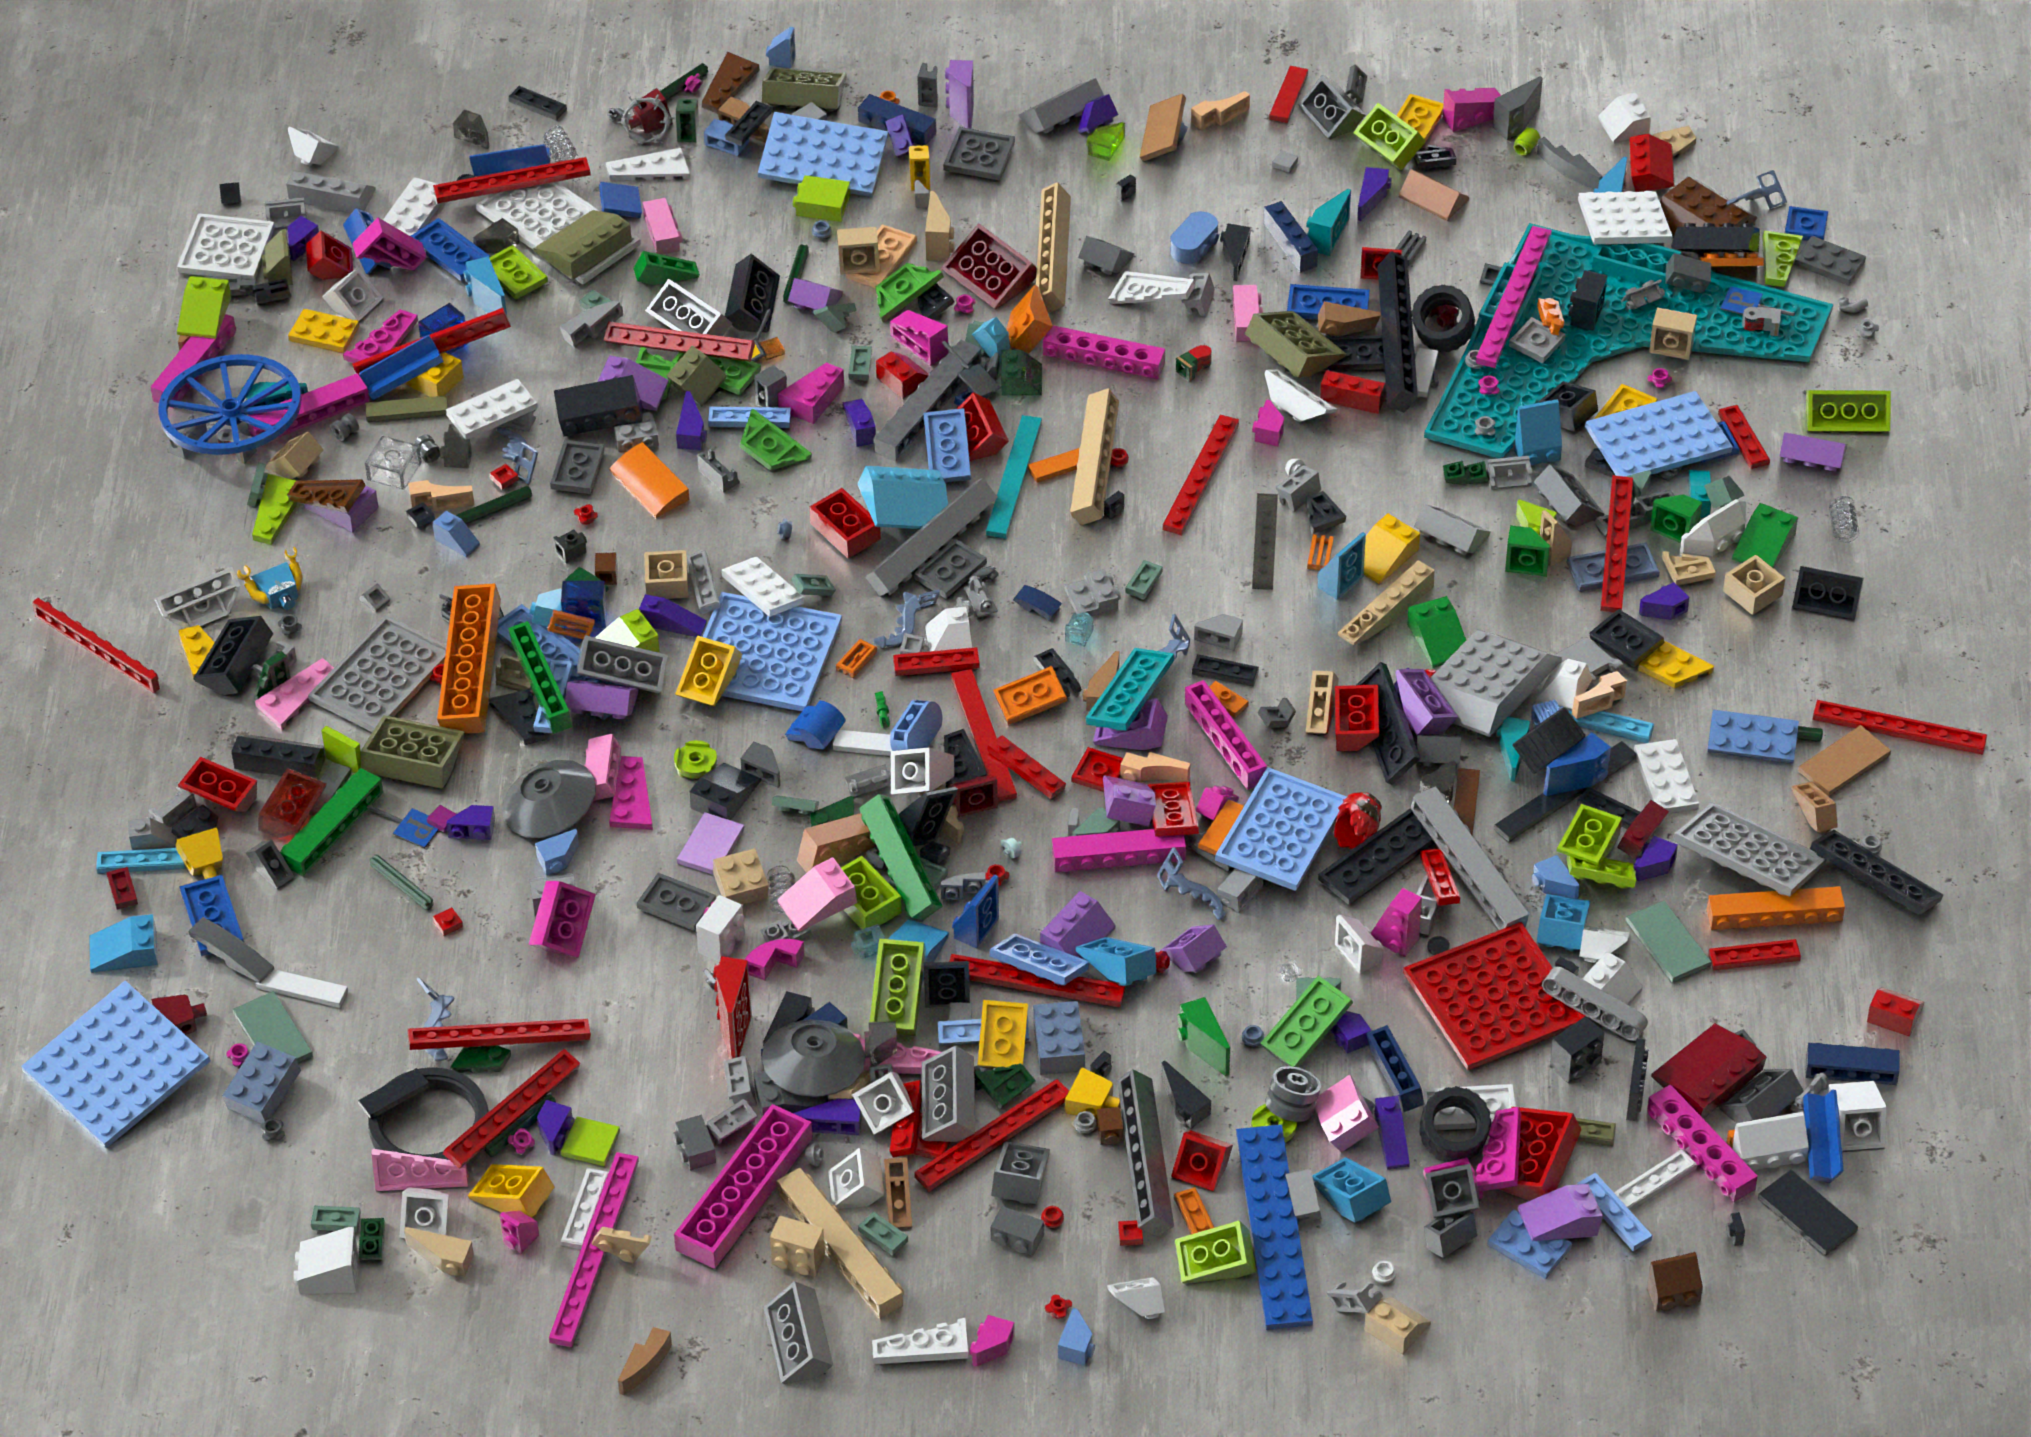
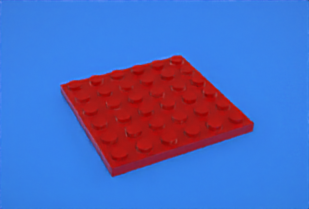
M1522 922L1403 967V974L1467 1071L1559 1035L1585 1017L1584 1014L1544 991L1542 983L1553 968Z

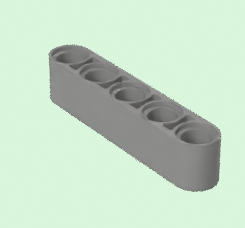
M1554 967L1542 983V987L1547 994L1627 1040L1635 1041L1648 1025L1646 1016L1562 967Z

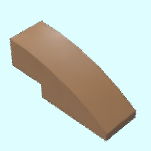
M653 1327L645 1345L635 1343L618 1379L619 1394L625 1395L633 1390L658 1368L672 1346L670 1331Z

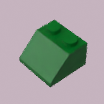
M1684 494L1655 499L1653 502L1650 531L1681 543L1682 536L1689 533L1700 522L1702 502Z
M1510 525L1505 572L1547 577L1550 545L1532 528Z

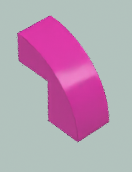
M778 939L756 947L744 959L748 960L749 975L766 981L776 962L797 968L805 956L804 942L794 939Z

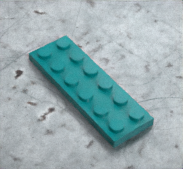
M1134 648L1085 717L1086 725L1126 731L1175 661L1174 653Z

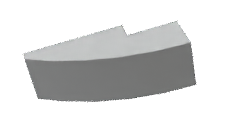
M616 300L592 307L560 326L564 340L575 347L588 335L595 339L606 330L608 321L615 322L623 316L620 302Z
M1424 875L1416 894L1422 897L1419 933L1428 935L1439 906L1427 875Z

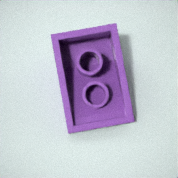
M609 355L597 382L633 375L643 408L657 411L669 380L630 359Z
M365 486L348 513L308 504L304 505L306 509L352 533L379 508L376 490Z
M1397 669L1395 674L1404 714L1411 730L1417 735L1443 734L1458 718L1454 710L1424 669Z
M1157 698L1147 700L1126 731L1096 727L1093 742L1095 745L1135 750H1146L1162 746L1168 715Z
M1104 775L1103 784L1107 818L1149 826L1156 807L1155 792L1145 783Z
M1588 1184L1566 1185L1518 1206L1519 1214L1532 1241L1598 1236L1603 1214Z

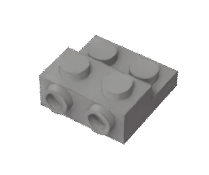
M652 412L643 413V422L613 427L618 452L629 451L641 442L648 448L659 446L658 433Z
M1105 569L1085 573L1084 580L1065 584V592L1078 619L1118 609V600H1121V594L1118 587H1113L1112 574H1107Z

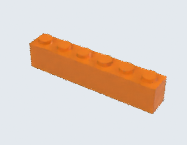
M1840 886L1798 889L1790 897L1781 895L1777 891L1708 895L1707 914L1711 930L1843 921L1845 911Z

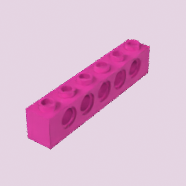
M1053 325L1043 339V355L1155 379H1159L1165 365V348L1055 325Z
M1204 680L1185 687V705L1245 788L1249 790L1256 787L1267 769L1265 762Z
M1671 1085L1649 1096L1647 1106L1649 1116L1662 1126L1666 1134H1670L1678 1147L1689 1154L1691 1159L1705 1171L1707 1177L1720 1187L1721 1192L1725 1196H1728L1735 1202L1756 1190L1758 1176Z

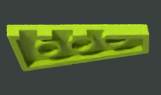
M1764 230L1762 240L1765 284L1785 287L1803 236Z
M268 474L252 533L254 541L269 545L273 544L298 503L290 501L287 496L296 480Z

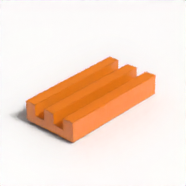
M1313 534L1307 569L1321 570L1330 562L1334 536H1329V539H1327L1325 535H1321V538H1319L1317 534ZM1316 543H1319L1316 565H1314L1313 558ZM1324 544H1328L1325 563L1322 566L1320 564Z
M553 610V616L547 627L549 632L584 639L585 635H591L595 623L594 619ZM555 624L567 626L568 628L555 626ZM575 628H576V629L584 630V631H586V633H585V632L576 631V630H572V629H575Z
M859 639L836 664V670L839 672L843 670V674L847 675L849 673L850 677L854 678L877 653V647ZM854 656V659L846 666V664Z

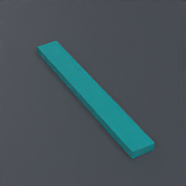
M1021 416L997 493L998 498L995 500L986 528V536L1007 538L1028 470V464L1030 463L1040 431L1042 418Z

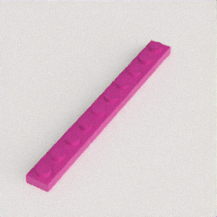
M1532 226L1477 354L1476 364L1492 368L1496 367L1551 238L1552 230Z
M616 1152L550 1332L549 1343L567 1347L573 1346L606 1252L592 1245L593 1238L602 1227L615 1229L639 1163V1156Z

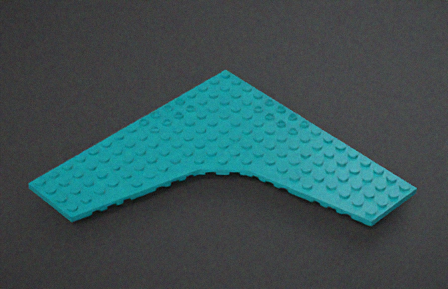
M1529 223L1511 259L1507 263L1504 262L1479 312L1467 348L1424 431V438L1498 459L1503 458L1515 445L1519 406L1539 403L1544 396L1562 381L1573 383L1592 362L1640 347H1650L1652 325L1657 308L1697 315L1692 351L1810 362L1833 310V304L1712 271L1711 282L1703 294L1666 283V264L1674 253L1681 255V251L1651 243L1593 244L1591 236L1574 235ZM1532 226L1552 230L1551 238L1496 367L1470 368L1465 362L1466 356L1472 350H1480ZM1584 270L1608 276L1605 303L1594 331L1571 326V317L1568 316L1570 306L1573 305L1570 302L1572 291L1577 290L1575 289L1577 279L1582 277ZM1651 280L1654 282L1662 280L1658 285L1665 292L1662 299L1649 303L1645 297L1644 299L1647 304L1635 310L1627 308L1626 302L1628 301L1621 302L1627 290L1633 287L1639 289L1643 287V284ZM1733 286L1762 293L1760 305L1794 312L1795 316L1781 314L1778 336L1770 335L1771 331H1749L1744 329L1742 326L1743 315L1720 310L1729 287ZM1539 298H1551L1559 302L1564 319L1563 328H1560V332L1565 334V340L1544 363H1541L1510 347L1509 340L1531 317L1542 322L1537 308ZM1485 376L1495 377L1499 381L1497 386L1500 392L1498 394H1481V386L1478 384L1479 380ZM1483 416L1492 418L1495 421L1493 428L1495 434L1491 436L1477 435L1475 433L1477 428L1475 421Z

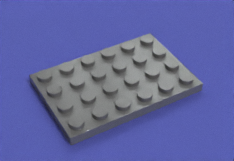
M385 615L308 694L309 701L373 732L383 715L394 717L430 679L434 667L444 664L447 645Z
M1712 802L1675 832L1672 840L1679 843L1683 848L1691 849L1702 857L1710 858L1723 867H1729L1740 875L1750 877L1760 885L1768 886L1777 890L1779 894L1789 897L1817 873L1827 861V859L1819 857L1809 848Z

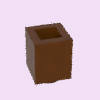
M616 552L595 553V576L606 585H617L618 565Z
M1120 1107L1097 1109V1128L1100 1145H1112L1123 1142V1124Z

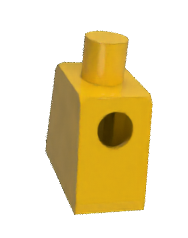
M910 146L911 190H915L916 180H919L927 190H930L928 146ZM916 172H923V176L918 177Z
M217 827L177 839L176 850L192 876L203 874L205 879L218 876L216 870L222 867L223 856Z
M1081 1068L1065 1099V1113L1076 1116L1080 1112L1088 1111L1097 1119V1109L1121 1108L1120 1098L1113 1096V1083L1085 1068Z

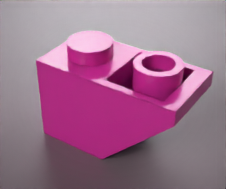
M1266 399L1264 407L1259 409L1258 421L1253 423L1252 432L1255 433V442L1279 446L1284 433V417L1271 400Z
M1214 785V787H1205L1196 812L1215 820L1228 799L1237 802L1239 796L1233 794L1234 790L1222 785V787Z
M520 1210L502 1212L500 1214L504 1244L509 1249H515L522 1253L539 1236L538 1222Z
M987 1315L985 1322L979 1325L977 1341H973L970 1347L969 1355H972V1365L977 1367L1007 1355L1015 1336V1323Z

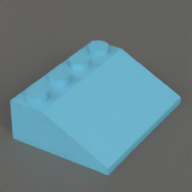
M865 466L858 481V487L876 527L921 529L948 505L946 484L940 470Z

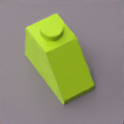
M1521 499L1517 501L1516 517L1522 527L1532 528L1538 535H1540L1542 511L1546 510L1555 520L1557 519V512Z

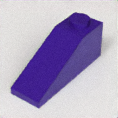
M1365 168L1358 203L1357 221H1362L1386 197L1387 189H1391L1392 178L1389 177V169Z
M686 391L676 432L677 449L701 450L703 442H707V430H704L703 419L691 392Z
M863 399L842 402L856 447L875 444L873 441L876 435V426L872 414Z
M645 594L639 607V611L653 629L697 637L702 635L707 620L663 597Z
M1398 1095L1375 1098L1374 1117L1379 1126L1378 1133L1387 1169L1410 1167Z
M839 1098L793 1113L811 1122L812 1133L860 1136L862 1112L853 1098Z

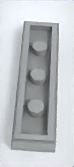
M706 550L688 555L687 564L700 613L704 614L721 608Z

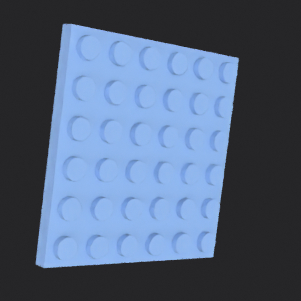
M721 592L719 596L721 608L713 610L703 637L735 646L743 654L736 674L722 696L802 711L805 707L809 706L842 623V615L797 606L769 617L746 596Z
M124 981L21 1067L31 1079L105 1148H108L211 1060L206 1053L128 982Z

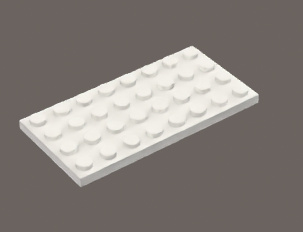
M558 182L493 193L476 204L478 212L532 249L590 211H599ZM631 233L632 242L575 279L585 284L640 246V238Z

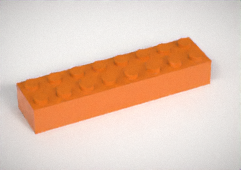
M495 583L454 586L437 716L440 727L465 731V734L485 732L501 603Z

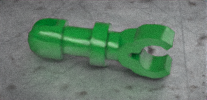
M883 691L875 693L878 706L876 712L879 715L880 726L884 728L886 723L888 727L890 726L889 707L887 706Z

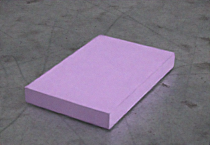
M704 812L679 854L677 864L714 875L713 859L730 855L744 831V825Z

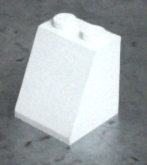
M932 748L891 751L892 795L933 791L954 777V755Z
M1875 1082L1829 1084V1092L1832 1089L1837 1090L1842 1151L1885 1148L1886 1105Z
M348 1227L300 1242V1251L295 1253V1263L298 1266V1271H294V1285H298L300 1294L356 1293L359 1253L354 1227Z

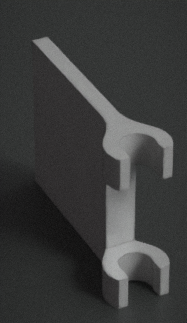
M1588 637L1554 654L1562 657L1560 663L1567 659L1587 663L1592 676V681L1587 691L1595 687L1592 683L1596 680L1595 675L1606 669H1609L1611 673L1618 671L1620 674H1623V671L1619 669V667L1623 666V663L1619 659L1610 657Z

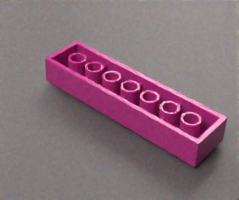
M772 1104L674 1233L675 1250L716 1269L777 1187V1180L786 1175L812 1140L811 1122Z

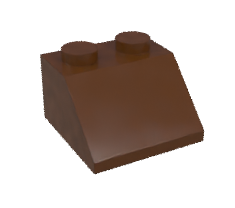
M1696 1252L1651 1261L1647 1290L1656 1311L1671 1310L1675 1307L1701 1302L1703 1286Z

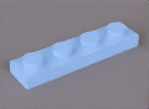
M709 407L708 426L745 427L751 409H755L778 428H790L791 408Z
M551 660L549 668L565 700L567 682L571 678L573 663L572 661ZM539 705L533 726L534 731L552 733Z
M1028 1016L1026 1023L1025 1041L1029 1040ZM981 1019L938 1021L939 1046L979 1043Z
M1597 1173L1577 1183V1185H1589L1604 1220L1632 1251L1652 1241V1234Z

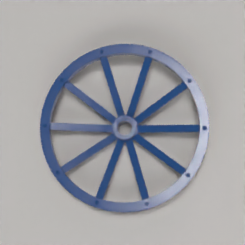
M234 354L202 361L181 372L163 391L159 401L158 413L164 432L179 446L202 454L227 455L258 448L283 434L297 418L301 408L302 397L295 375L281 363L258 355ZM254 366L253 372L238 397H232L227 367ZM220 368L226 399L221 401L193 378ZM262 369L274 372L283 378L243 402ZM188 383L217 407L175 401L172 398L182 386ZM287 384L292 390L291 402L251 407ZM174 407L211 413L213 415L171 424L168 419V408ZM288 409L282 419L274 426L247 416ZM218 421L198 440L191 439L177 431ZM243 421L263 429L265 432L240 441L237 425ZM225 424L231 426L234 442L207 443Z

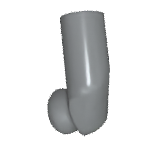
M1843 297L1838 300V307L1841 311L1856 313L1866 308L1868 301L1866 298H1861L1854 303H1849V299Z

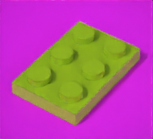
M514 245L489 258L501 287L515 299L548 282V276Z
M1567 855L1569 874L1574 878L1593 879L1600 884L1608 882L1620 888L1635 887L1636 876L1633 863L1604 858L1597 866Z

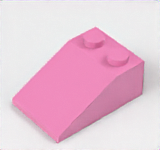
M833 857L814 866L777 899L779 905L799 932L857 903L855 886Z
M1351 1075L1321 1093L1316 1101L1315 1109L1321 1126L1329 1141L1340 1152H1343L1379 1128Z

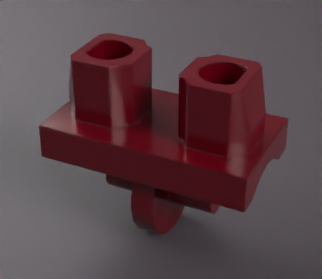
M1443 305L1432 310L1427 317L1431 318L1436 315V322L1440 327L1444 328L1450 325L1454 328L1458 324L1459 309L1455 306Z

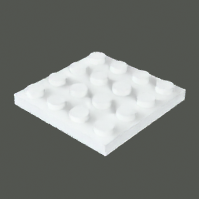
M1656 192L1579 193L1578 201L1593 244L1672 242V234Z
M198 213L177 266L178 273L211 277L242 276V279L255 280L262 263L261 255L265 254L264 246L270 241L275 229L274 222Z

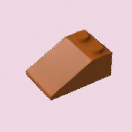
M1034 285L1011 311L1006 329L1009 332L1010 346L1026 353H1030L1053 327L1037 285Z

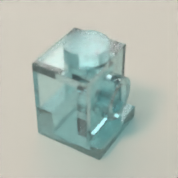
M1081 612L1080 614L1073 613L1068 625L1066 624L1065 642L1085 647L1094 629V618L1086 612Z
M879 925L853 932L854 942H851L852 950L855 955L859 954L861 959L877 955L879 938L885 939Z

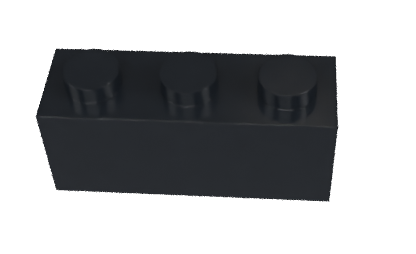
M1800 566L1792 607L1855 619L1864 578Z

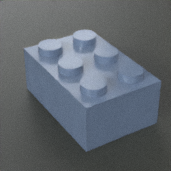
M1078 1001L1033 1005V1024L1040 1075L1080 1072L1081 1068H1085V1050Z
M257 1041L222 1095L227 1108L260 1123L271 1119L301 1072L296 1057Z

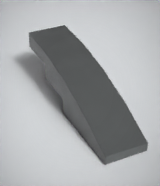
M1545 137L1538 139L1537 154L1544 161L1575 182L1593 190L1594 188L1598 189L1602 175L1581 154L1573 156L1563 145L1555 148Z
M1666 490L1636 497L1634 503L1631 504L1629 530L1650 522L1654 500L1675 496L1673 492ZM1608 515L1597 517L1595 524L1603 535L1607 537Z
M204 917L188 931L191 938L207 945L210 953L224 959L226 966L258 983H261L274 970V966L233 934Z

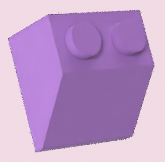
M794 278L788 301L793 302V307L803 310L806 307L812 308L814 313L817 309L836 305L843 291L808 280Z
M1213 924L1190 927L1160 951H1166L1170 961L1183 972L1193 971L1196 973L1205 968L1206 962L1220 957L1221 951L1227 946Z

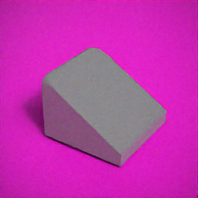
M916 180L915 207L928 208L930 192L919 180Z
M377 583L363 593L359 600L373 611H376L391 600V598Z

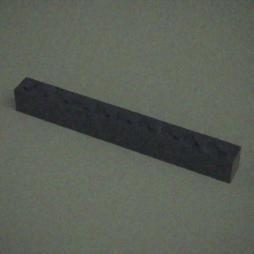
M1390 251L1378 265L1387 406L1405 413L1418 399L1408 258Z

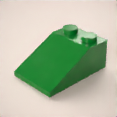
M1759 503L1750 517L1733 553L1732 560L1743 563L1757 555L1774 569L1796 535L1798 517Z
M1444 596L1408 607L1407 625L1432 668L1443 665L1466 641L1456 610L1449 598Z
M1203 997L1180 1004V1014L1177 1015L1179 1023L1177 1034L1179 1040L1184 1041L1188 1050L1224 1076L1230 1075V1045L1206 998Z

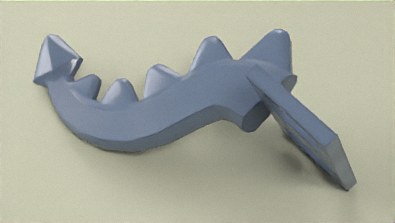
M1771 170L1756 176L1760 188L1726 202L1727 205H1731L1742 199L1748 201L1765 197L1769 209L1787 203V199L1775 171ZM1770 174L1774 184L1766 187L1761 178ZM1778 192L1782 202L1773 205L1769 195Z
M497 427L496 430L499 433L509 435L508 438L511 439L510 443L507 444L508 448H502V451L506 453L502 457L516 463L515 472L518 474V478L530 484L538 451L527 445L526 440L521 435L507 428ZM526 448L533 453L531 461L524 457ZM520 466L528 470L527 479L519 474Z
M940 589L920 594L918 598L916 595L904 592L905 604L897 605L896 607L902 614L901 617L896 619V623L902 626L894 629L897 636L891 633L889 639H886L883 635L875 638L873 642L882 649L886 646L901 645L905 633L913 634L915 613L923 607L936 604Z
M1173 614L1169 631L1174 640H1169L1168 645L1158 651L1174 653L1175 660L1177 653L1180 651L1187 655L1191 639L1176 614ZM1174 622L1177 625V632H1175L1173 628Z
M1172 847L1157 874L1164 890L1168 891L1170 887H1177L1182 895L1191 893L1196 899L1202 896L1204 902L1211 901L1210 906L1216 908L1213 910L1214 915L1219 921L1222 920L1227 913L1223 911V906L1218 896L1208 887L1187 880L1183 873L1178 874L1184 863L1176 848ZM1174 854L1178 860V864L1175 868L1171 863V859L1174 856ZM1165 870L1167 871V873H1168V875H1169V876L1167 877L1166 883L1164 882V880H1163V878H1162V875H1163V873H1164Z
M418 977L416 979L418 983L434 999L430 1003L432 1012L423 1028L443 1027L441 1021L451 1017V1012L447 1008L455 998L453 996L439 995ZM425 1049L434 1057V1061L448 1059L444 1049Z

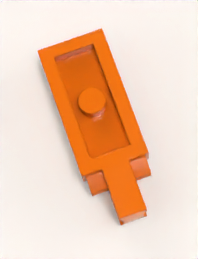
M1539 298L1537 308L1542 325L1549 327L1551 335L1559 336L1560 328H1563L1564 325L1559 302L1551 298Z

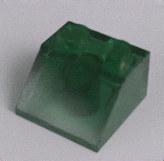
M1002 350V395H1042V363L1023 350Z

